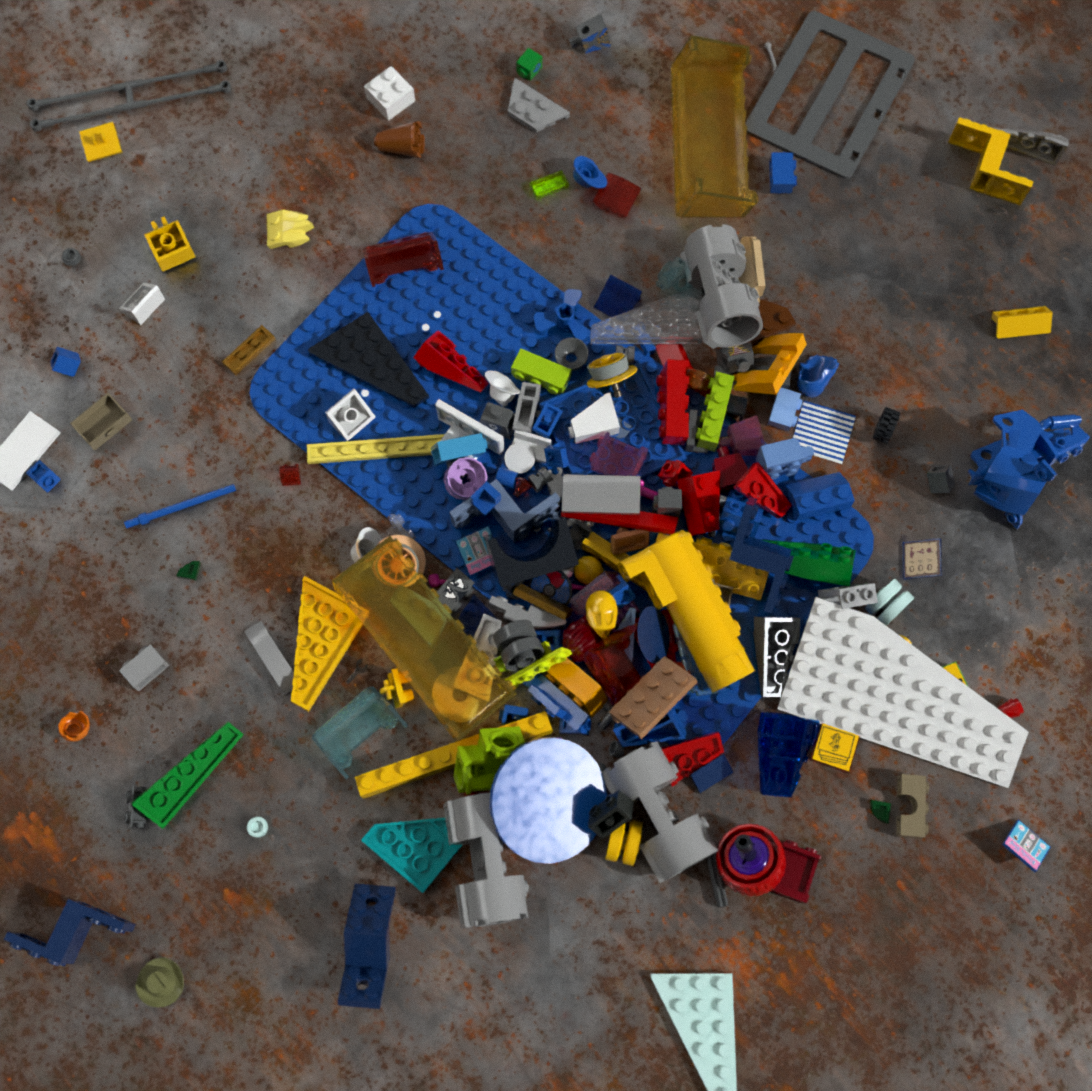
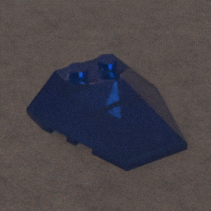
M761 710L757 730L760 794L792 798L801 777L800 769L803 763L808 761L807 753L810 746L815 745L819 720Z

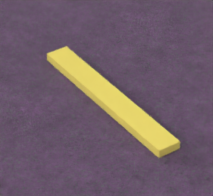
M445 434L307 444V463L319 464L431 455V447L436 442H439Z

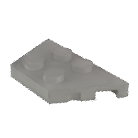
M514 79L508 108L509 116L536 133L545 127L556 124V121L562 118L567 119L570 117V112L518 79Z

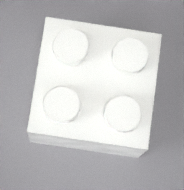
M392 66L364 85L366 98L388 121L415 102L414 89Z

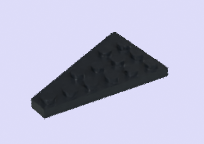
M368 312L307 349L311 356L313 355L323 360V362L333 365L346 374L349 373L357 377L360 381L394 396L399 401H404L413 408L429 399L428 393Z

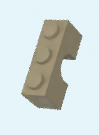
M909 774L897 776V797L909 799L913 810L910 815H899L896 817V837L922 839L925 838V834H928V822H925V818L929 810V804L926 802L929 783L926 782V776Z

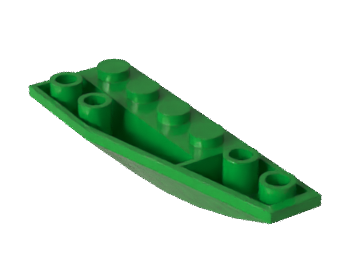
M763 540L792 549L791 555L794 556L789 572L785 571V573L809 580L850 586L856 550L847 546L835 547L829 543L816 544Z

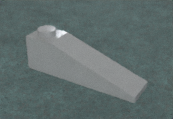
M995 128L1011 134L1007 144L1008 148L1055 166L1069 145V139L1054 133Z

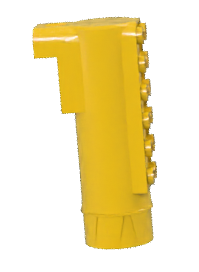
M681 530L620 561L617 564V568L621 577L626 582L639 577L654 606L659 610L664 607L667 608L699 669V673L701 672L711 693L755 670L745 653V648L737 638V636L741 635L739 632L741 628L738 622L732 619L729 605L727 602H723L720 596L722 595L720 588L717 584L714 585L711 580V571L703 565L701 561L703 557L698 549L695 550L691 534Z

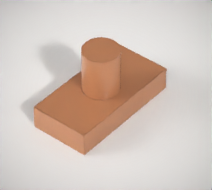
M620 527L617 530V534L611 535L610 551L613 555L648 547L649 531L639 529L628 531L626 527Z

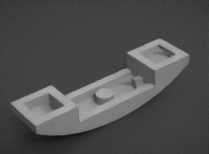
M260 621L244 632L280 689L287 695L293 688L294 671Z

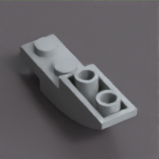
M492 596L489 601L490 608L504 614L503 622L507 624L517 620H529L535 630L565 629L566 620L550 614L537 606L530 605L527 612L523 606L507 603L508 600L501 596H497V598Z

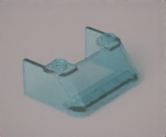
M371 686L364 689L313 734L312 739L344 778L348 779L349 776L343 769L351 765L353 759L351 752L380 727L392 729L397 725L398 721L405 728L408 725L394 707Z

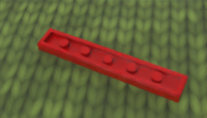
M561 510L562 517L669 535L675 533L678 524V517L640 511V515L562 513Z

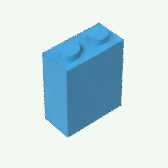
M482 433L436 442L431 447L434 465L439 466L453 463L465 457L478 458L486 452L487 441L486 438H483Z

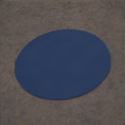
M646 607L638 621V642L644 657L649 662L656 664L667 655L670 642L669 628L663 613L657 607Z

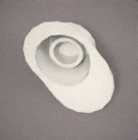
M492 370L485 372V377L490 383V396L500 405L507 406L508 402H511L515 395L520 393V389L504 374Z
M366 527L360 531L356 543L350 551L354 567H372V553L376 545L382 540L376 530Z

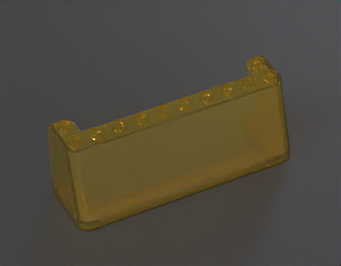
M690 35L673 61L671 67L675 214L677 217H745L758 203L756 191L748 188L749 172H747L748 156L746 149L748 142L746 141V110H744L746 97L744 94L745 80L743 79V71L751 62L749 46Z
M389 536L332 580L333 587L450 736L458 742L516 695V687L510 680L505 681L501 679L502 673L495 665L492 667L489 664L488 655L483 650L479 651L475 646L477 642L470 634L468 636L463 631L465 627L459 619H453L450 615L452 611L446 603L441 604L438 600L440 596L434 588L429 589L426 585L428 581L421 572L418 574L414 570L415 564L412 560L402 555L403 546L397 538L393 540Z

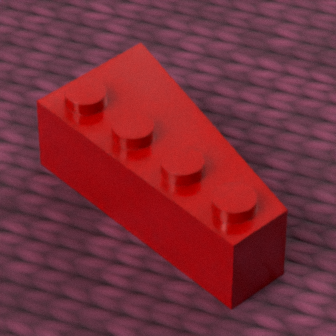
M667 359L660 374L656 377V385L659 386L657 403H660L658 420H661L659 437H662V444L684 445L689 437V413L685 412L688 409L689 395H685L689 385V376H686L689 360Z

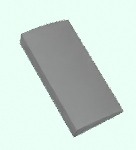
M563 474L562 513L640 515L641 476Z

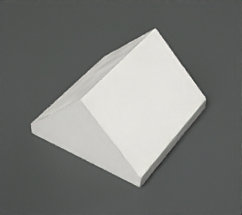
M143 283L119 309L142 325L165 298L157 285Z
M352 389L325 412L329 423L347 441L375 418V415L355 389Z

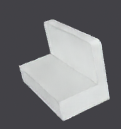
M515 430L512 445L515 443L529 445L534 451L535 461L546 464L544 448L551 445V439Z

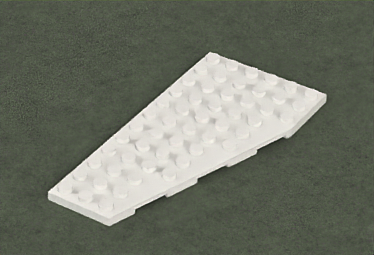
M815 597L777 706L778 710L859 735L860 738L1009 788L1029 733L1025 728L874 616L851 608L841 609L840 604Z

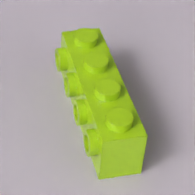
M716 372L715 377L710 378L708 388L711 389L710 395L706 394L704 402L707 408L706 411H702L700 422H703L702 428H698L695 439H699L697 447L715 452L735 376Z

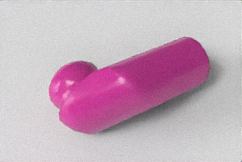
M640 479V495L653 501L654 496H657L658 492L644 487L645 483Z

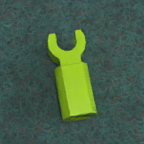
M501 655L493 659L500 672H510L506 669Z

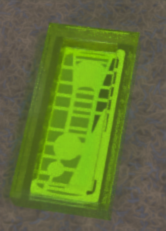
M562 170L530 182L529 186L536 200L568 188L569 183Z

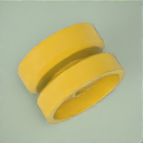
M637 820L630 822L628 832L625 831V823L610 834L605 860L616 862L619 858L620 850H622L623 864L634 866L636 855L640 849L643 822Z

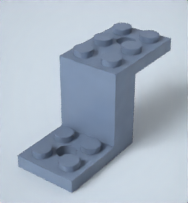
M497 479L490 483L501 494V501L490 512L513 542L517 540L522 541L528 536V532L533 529H539L545 520L559 514L560 497L556 492L524 514ZM470 498L449 512L451 523L455 529L465 527L470 523V519L482 515L471 504Z

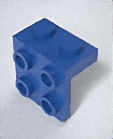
M729 490L719 521V529L737 534L744 507L748 501V498L737 490ZM760 506L755 519L751 520L754 526L749 537L755 538L764 510Z

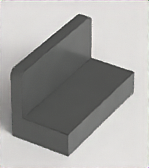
M697 410L689 411V437L686 441L685 451L706 454L708 449L697 447L699 439H695L698 428H702L703 422H700L701 416H697Z

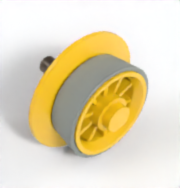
M626 353L604 355L587 366L592 376L587 382V386L589 388H600L611 385L615 398L621 397L622 393L618 382L635 374L637 367L628 365Z

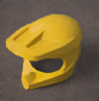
M599 590L592 593L587 599L586 617L592 629L601 638L605 639L616 626L618 609L614 597L606 591Z

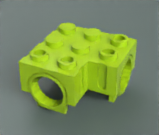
M519 726L480 729L477 745L457 747L454 780L458 793L466 792V794H470L473 791L491 790L494 777L500 765L505 762L511 752L525 744Z

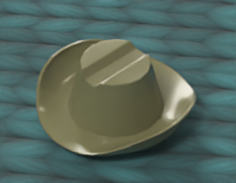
M156 958L148 962L141 969L136 980L138 997L143 1003L151 1007H165L174 1003L180 997L184 987L181 969L174 961L168 958Z

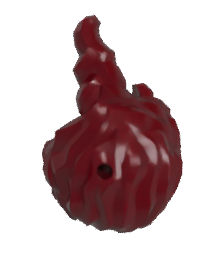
M586 614L577 621L570 623L568 628L564 630L562 643L564 648L571 650L572 655L569 657L572 658L573 662L588 660L599 651L602 638L589 625Z

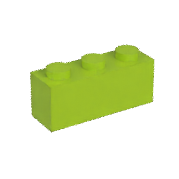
M521 348L511 366V373L516 379H524L530 383L539 384L554 395L564 393L571 378V369Z

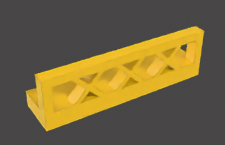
M594 532L590 534L588 539L585 538L582 542V550L596 557L618 573L617 564L630 557L626 553L613 555L610 551L611 543ZM639 577L631 580L646 591Z

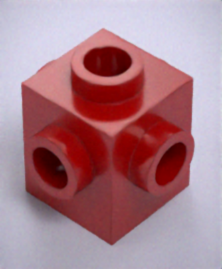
M666 460L658 476L663 480L665 486L679 488L677 480L690 477L693 472L679 460Z

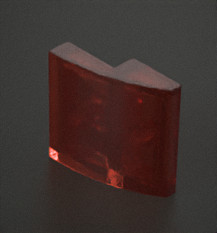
M608 172L605 176L608 182L606 187L598 189L592 202L606 212L611 210L625 219L642 188Z

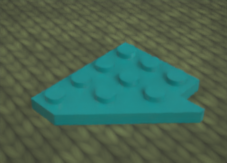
M445 817L374 824L361 839L363 843L422 893L427 890L463 846L449 845Z

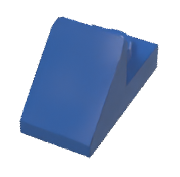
M546 402L532 430L549 439L563 410Z

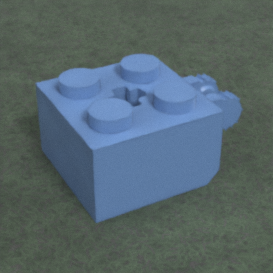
M792 438L761 446L756 462H759L771 479L774 480L780 475L786 474V476L796 474L802 463L812 459L814 449L812 446L801 447L799 440Z

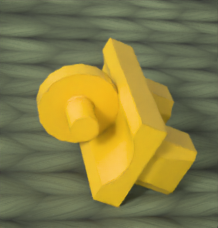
M392 669L391 673L387 674L388 680L383 681L384 687L379 689L381 695L386 694L387 700L393 699L395 708H400L405 703L412 701L414 695L412 689H402L401 684L409 682L408 672H398V669Z

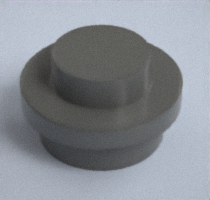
M67 248L62 253V260L68 266L78 264L81 259L80 253L73 248Z

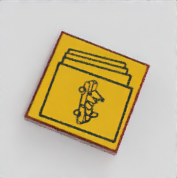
M822 723L810 761L850 773L860 736Z

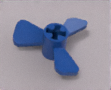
M576 289L566 290L564 292V303L557 307L556 313L536 312L534 314L536 331L543 333L557 325L564 330L570 329L573 336L581 341L588 339L591 336V331L574 320V307L582 297V292Z

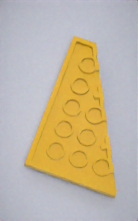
M304 576L300 598L301 605L299 609L291 703L309 712L367 619L370 611Z

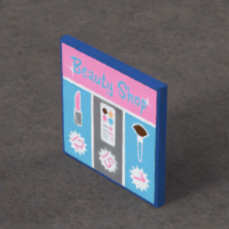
M489 525L454 541L469 576L491 567L483 536L492 535Z
M1019 819L1002 843L1005 848L1034 873L1038 870L1051 848Z

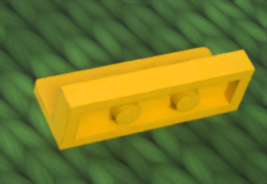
M1046 306L992 312L991 319L996 323V337L998 339L1046 334L1051 332L1053 312Z

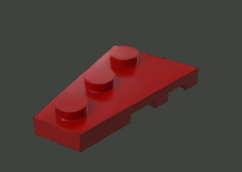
M759 462L753 463L733 487L748 499L750 497L756 498V504L777 519L782 518L792 506Z
M718 731L661 747L669 762L673 761L679 770L676 773L678 778L670 783L672 787L686 776L691 775L696 769L706 765L724 752Z

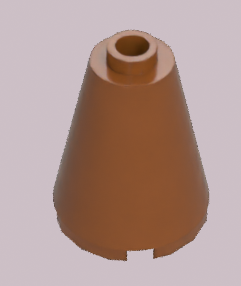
M413 121L378 132L374 137V145L380 151L421 158L420 154L424 153L425 137L420 132V129H423L419 121Z

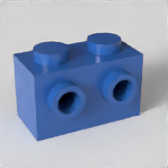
M771 152L769 160L770 193H792L793 187L797 185V175H794L796 160H793V152Z

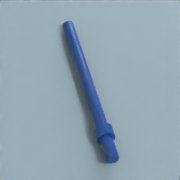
M231 484L150 513L138 514V517L124 521L125 527L130 528L139 524L145 525L150 523V520L236 491L235 485Z

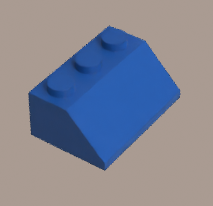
M840 472L785 485L789 501L792 504L791 508L795 521L848 509L855 501L849 482Z

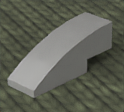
M522 382L512 430L531 433L539 403L541 385Z

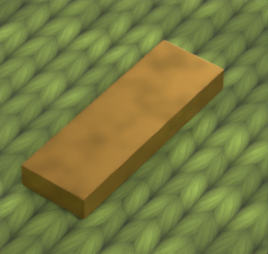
M261 325L222 361L223 365L236 376L275 340V336Z
M523 584L514 590L513 594L563 620L571 616L573 609Z

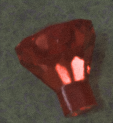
M516 477L515 490L512 494L519 498L521 493L529 490L532 485L527 478Z

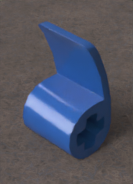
M503 459L495 480L497 479L502 486L513 489L519 473L510 470L505 464V459Z

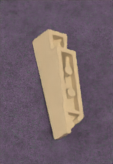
M742 237L741 244L746 249V268L738 279L740 283L755 288L759 296H762L765 289V277L760 240L756 239V237Z

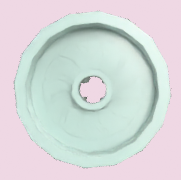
M893 579L886 587H882L876 593L878 603L868 604L864 609L870 615H875L882 609L883 612L877 619L887 626L915 597L909 591H904L897 598L895 595L901 590L902 585L896 579Z

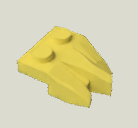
M280 210L267 214V246L270 249L285 245L292 248L308 242L309 237L305 233L314 228L313 224L307 220L309 215L289 210Z

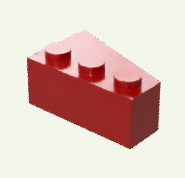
M720 470L677 480L679 489H682V504L688 531L691 536L719 530Z

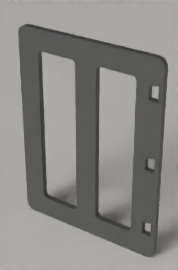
M811 11L748 117L744 130L746 133L786 152H793L794 156L843 179H849L856 170L911 70L915 57L906 51L818 11ZM823 32L845 42L847 45L797 133L791 135L768 124L767 120L817 33ZM863 52H867L889 62L890 66L839 156H836L813 145L812 141ZM898 70L904 72L901 78L895 76ZM876 111L881 113L878 120L873 117ZM852 153L858 155L855 162L850 159Z

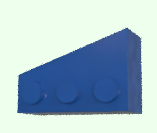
M674 708L642 739L621 723H615L613 728L622 747L642 745L656 741L665 742L672 739L681 740L686 738L687 733Z

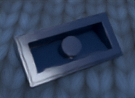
M723 754L692 773L689 777L699 793H702L734 772L726 756Z

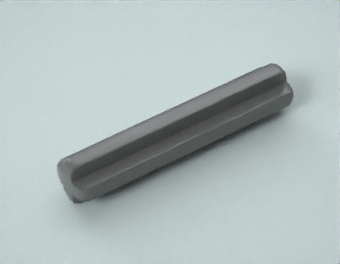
M716 853L707 858L716 904L720 908L728 906V900L723 879L717 868Z

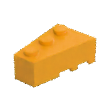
M567 658L564 662L556 663L546 671L545 677L553 684L556 683L559 686L558 688L566 696L568 695L591 718L606 703L607 698L602 687L570 659Z

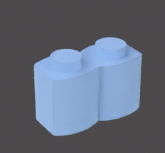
M780 388L776 394L767 425L789 431L791 427H795L798 418L795 416L796 410H800L803 401L800 399L801 393Z

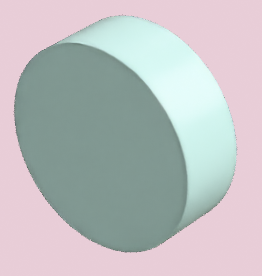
M253 817L247 824V831L255 838L263 837L268 831V823L261 817Z

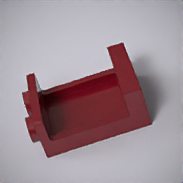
M786 840V842H781L786 856L785 874L781 882L770 892L801 904H807L810 896L808 895L818 861L821 860L822 856L818 855V851L809 847L802 849L797 847L798 843Z

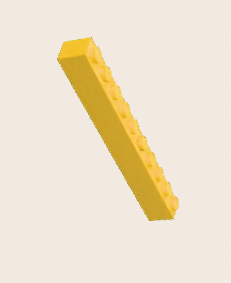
M546 711L497 727L519 726L525 743L552 734V727ZM479 734L355 776L360 796L365 799L454 768L457 747L477 745L480 737Z

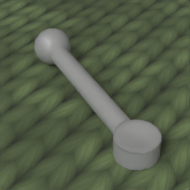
M767 42L765 48L768 50L774 67L773 73H775L777 65L771 51V43Z

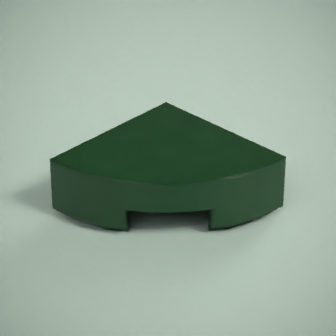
M191 561L177 572V578L196 581L201 562Z
M870 800V809L874 817L880 822L888 824L891 803Z

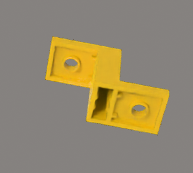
M959 117L948 143L981 153L969 189L1021 206L1034 181L999 170L1011 134Z

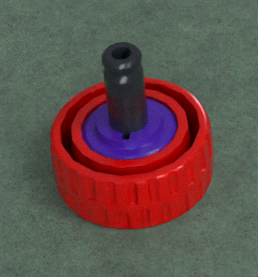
M750 823L738 825L725 833L718 843V851L715 858L719 874L726 885L734 892L751 897L761 896L773 890L781 882L786 868L785 852L778 837L766 827Z

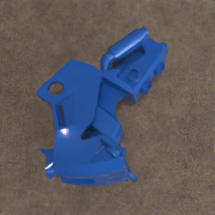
M1023 409L995 415L992 421L1001 430L1002 439L974 450L970 455L971 459L978 465L976 472L971 469L968 470L971 476L968 486L978 485L973 494L984 503L1004 511L1007 520L1018 529L1023 523L1022 516L1026 514L1036 500L1045 483L1053 480L1057 475L1051 465L1056 462L1061 464L1070 455L1075 457L1083 451L1082 448L1090 436L1079 427L1082 421L1081 416H1076L1075 414L1049 416L1047 419L1038 422ZM1002 419L1009 420L1012 426L1004 424ZM1047 428H1050L1051 430H1053V429H1058V430L1049 431V432L1044 431V430L1047 429ZM1005 433H1008L1009 441L1006 439ZM988 452L991 455V459H983L981 453Z

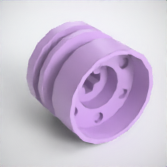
M460 458L446 470L444 475L445 488L454 498L467 500L487 481L486 469L481 462L474 458ZM465 475L467 476L466 480H468L469 482L462 484V480L460 479V477H463Z

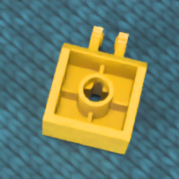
M165 216L161 217V222L164 226L158 228L156 222L152 221L150 223L154 230L144 234L162 272L196 257L179 221L175 220L168 223Z

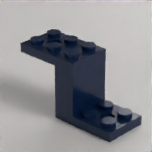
M750 497L745 504L729 560L775 574L764 610L772 613L773 609H778L783 592L779 591L780 589L784 590L788 574L785 571L789 572L794 556L791 555L792 549L749 537L754 526L751 520L755 519L759 509V505H756L757 499Z
M354 884L344 929L345 969L338 996V1006L381 1008L390 961L389 925L396 887ZM369 902L377 903L374 906L367 905ZM359 985L368 986L364 990H360L357 988Z
M68 899L48 943L19 932H7L4 940L10 942L9 946L14 949L29 950L28 954L33 957L48 958L46 962L52 965L65 966L66 964H74L92 923L99 926L108 925V930L125 934L126 931L133 932L136 924L82 901Z

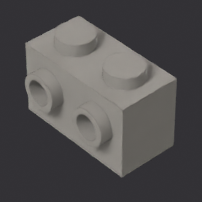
M150 644L141 648L136 657L127 660L119 671L133 688L140 691L170 665Z

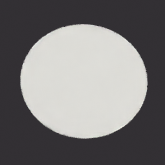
M515 443L506 450L505 464L512 471L525 473L534 465V451L525 443Z

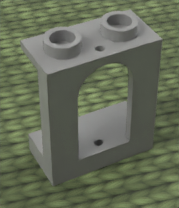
M875 583L851 584L850 586L818 590L819 598L840 604L841 609L878 603Z

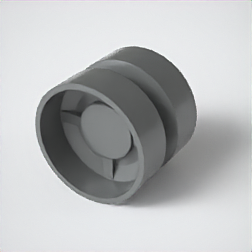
M517 620L501 627L493 636L496 647L501 653L503 663L509 671H520L541 659L545 654L540 640L536 638V631L529 620Z

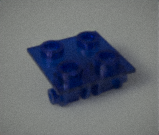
M610 274L594 308L626 324L636 303H639L642 291Z

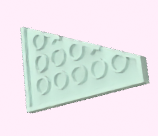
M651 974V980L707 1091H737L732 974Z

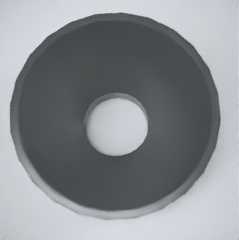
M577 338L563 339L555 348L556 362L571 369V371L578 370L587 362L588 348L583 341ZM574 354L577 360L572 363L568 362L566 356Z

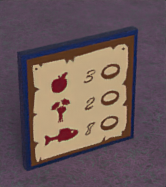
M941 538L903 542L904 580L942 576Z

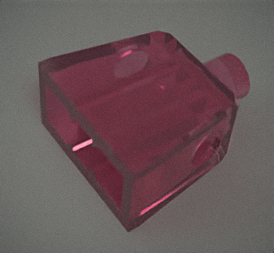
M757 415L730 425L727 430L728 436L719 438L720 447H731L732 454L740 453L741 456H757L760 447L765 445Z

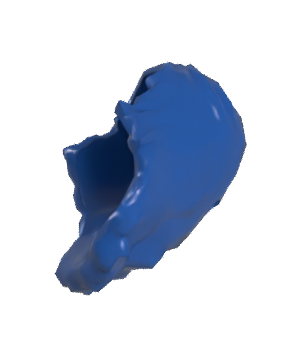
M815 355L810 356L805 363H800L797 380L798 390L803 395L811 398L820 395L839 366L837 359Z

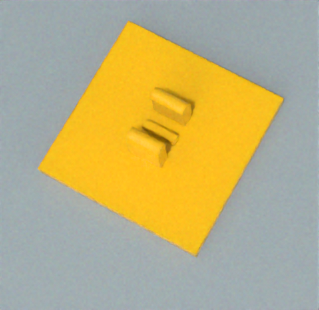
M113 122L79 131L88 162L122 152Z

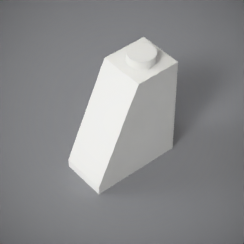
M606 393L571 420V427H568L570 438H574L575 444L619 433L620 426L611 394Z

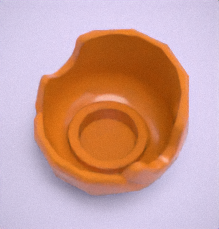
M79 711V713L69 712L58 724L59 735L70 742L83 739L87 736L90 729L89 718L83 711Z

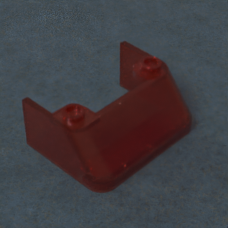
M433 232L420 233L367 246L362 249L372 287H375V284L386 282L385 279L389 275L422 267L428 269V271H435L439 268L444 270L438 242Z
M638 623L615 631L589 648L583 655L586 665L602 687L612 706L618 703L641 679L624 649L629 647L631 643L629 636L638 628Z

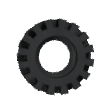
M885 407L876 425L873 439L888 444L898 423L900 412Z

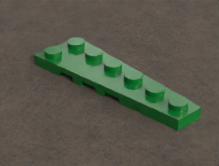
M227 721L131 804L163 829L244 734Z

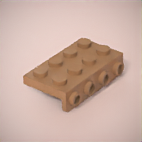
M664 656L613 706L609 713L616 723H621L642 739L697 683V680Z

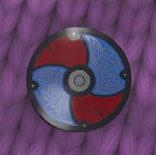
M561 570L531 578L528 585L529 588L565 606H568L573 594L571 581Z

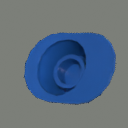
M585 156L575 158L573 178L576 183L585 188L606 187L608 183L606 177L591 159Z

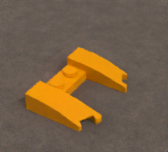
M777 334L766 337L759 344L753 346V353L777 355L769 370L735 373L733 376H735L734 381H737V383L733 386L734 391L776 395L807 345L804 334Z

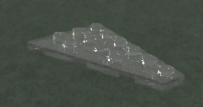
M695 287L591 325V344H702V334L696 311L700 310L699 304L702 299V287L699 289Z

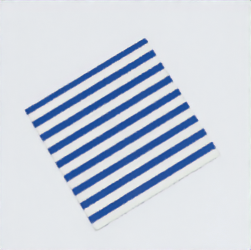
M804 400L793 438L799 440L801 447L812 446L814 456L842 464L856 416Z

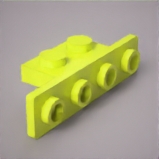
M542 642L541 645L545 651L544 656L499 682V687L509 691L518 688L519 684L532 680L540 672L548 671L552 665L564 662L567 659L566 657L572 655L571 650L560 647L552 652L549 642Z

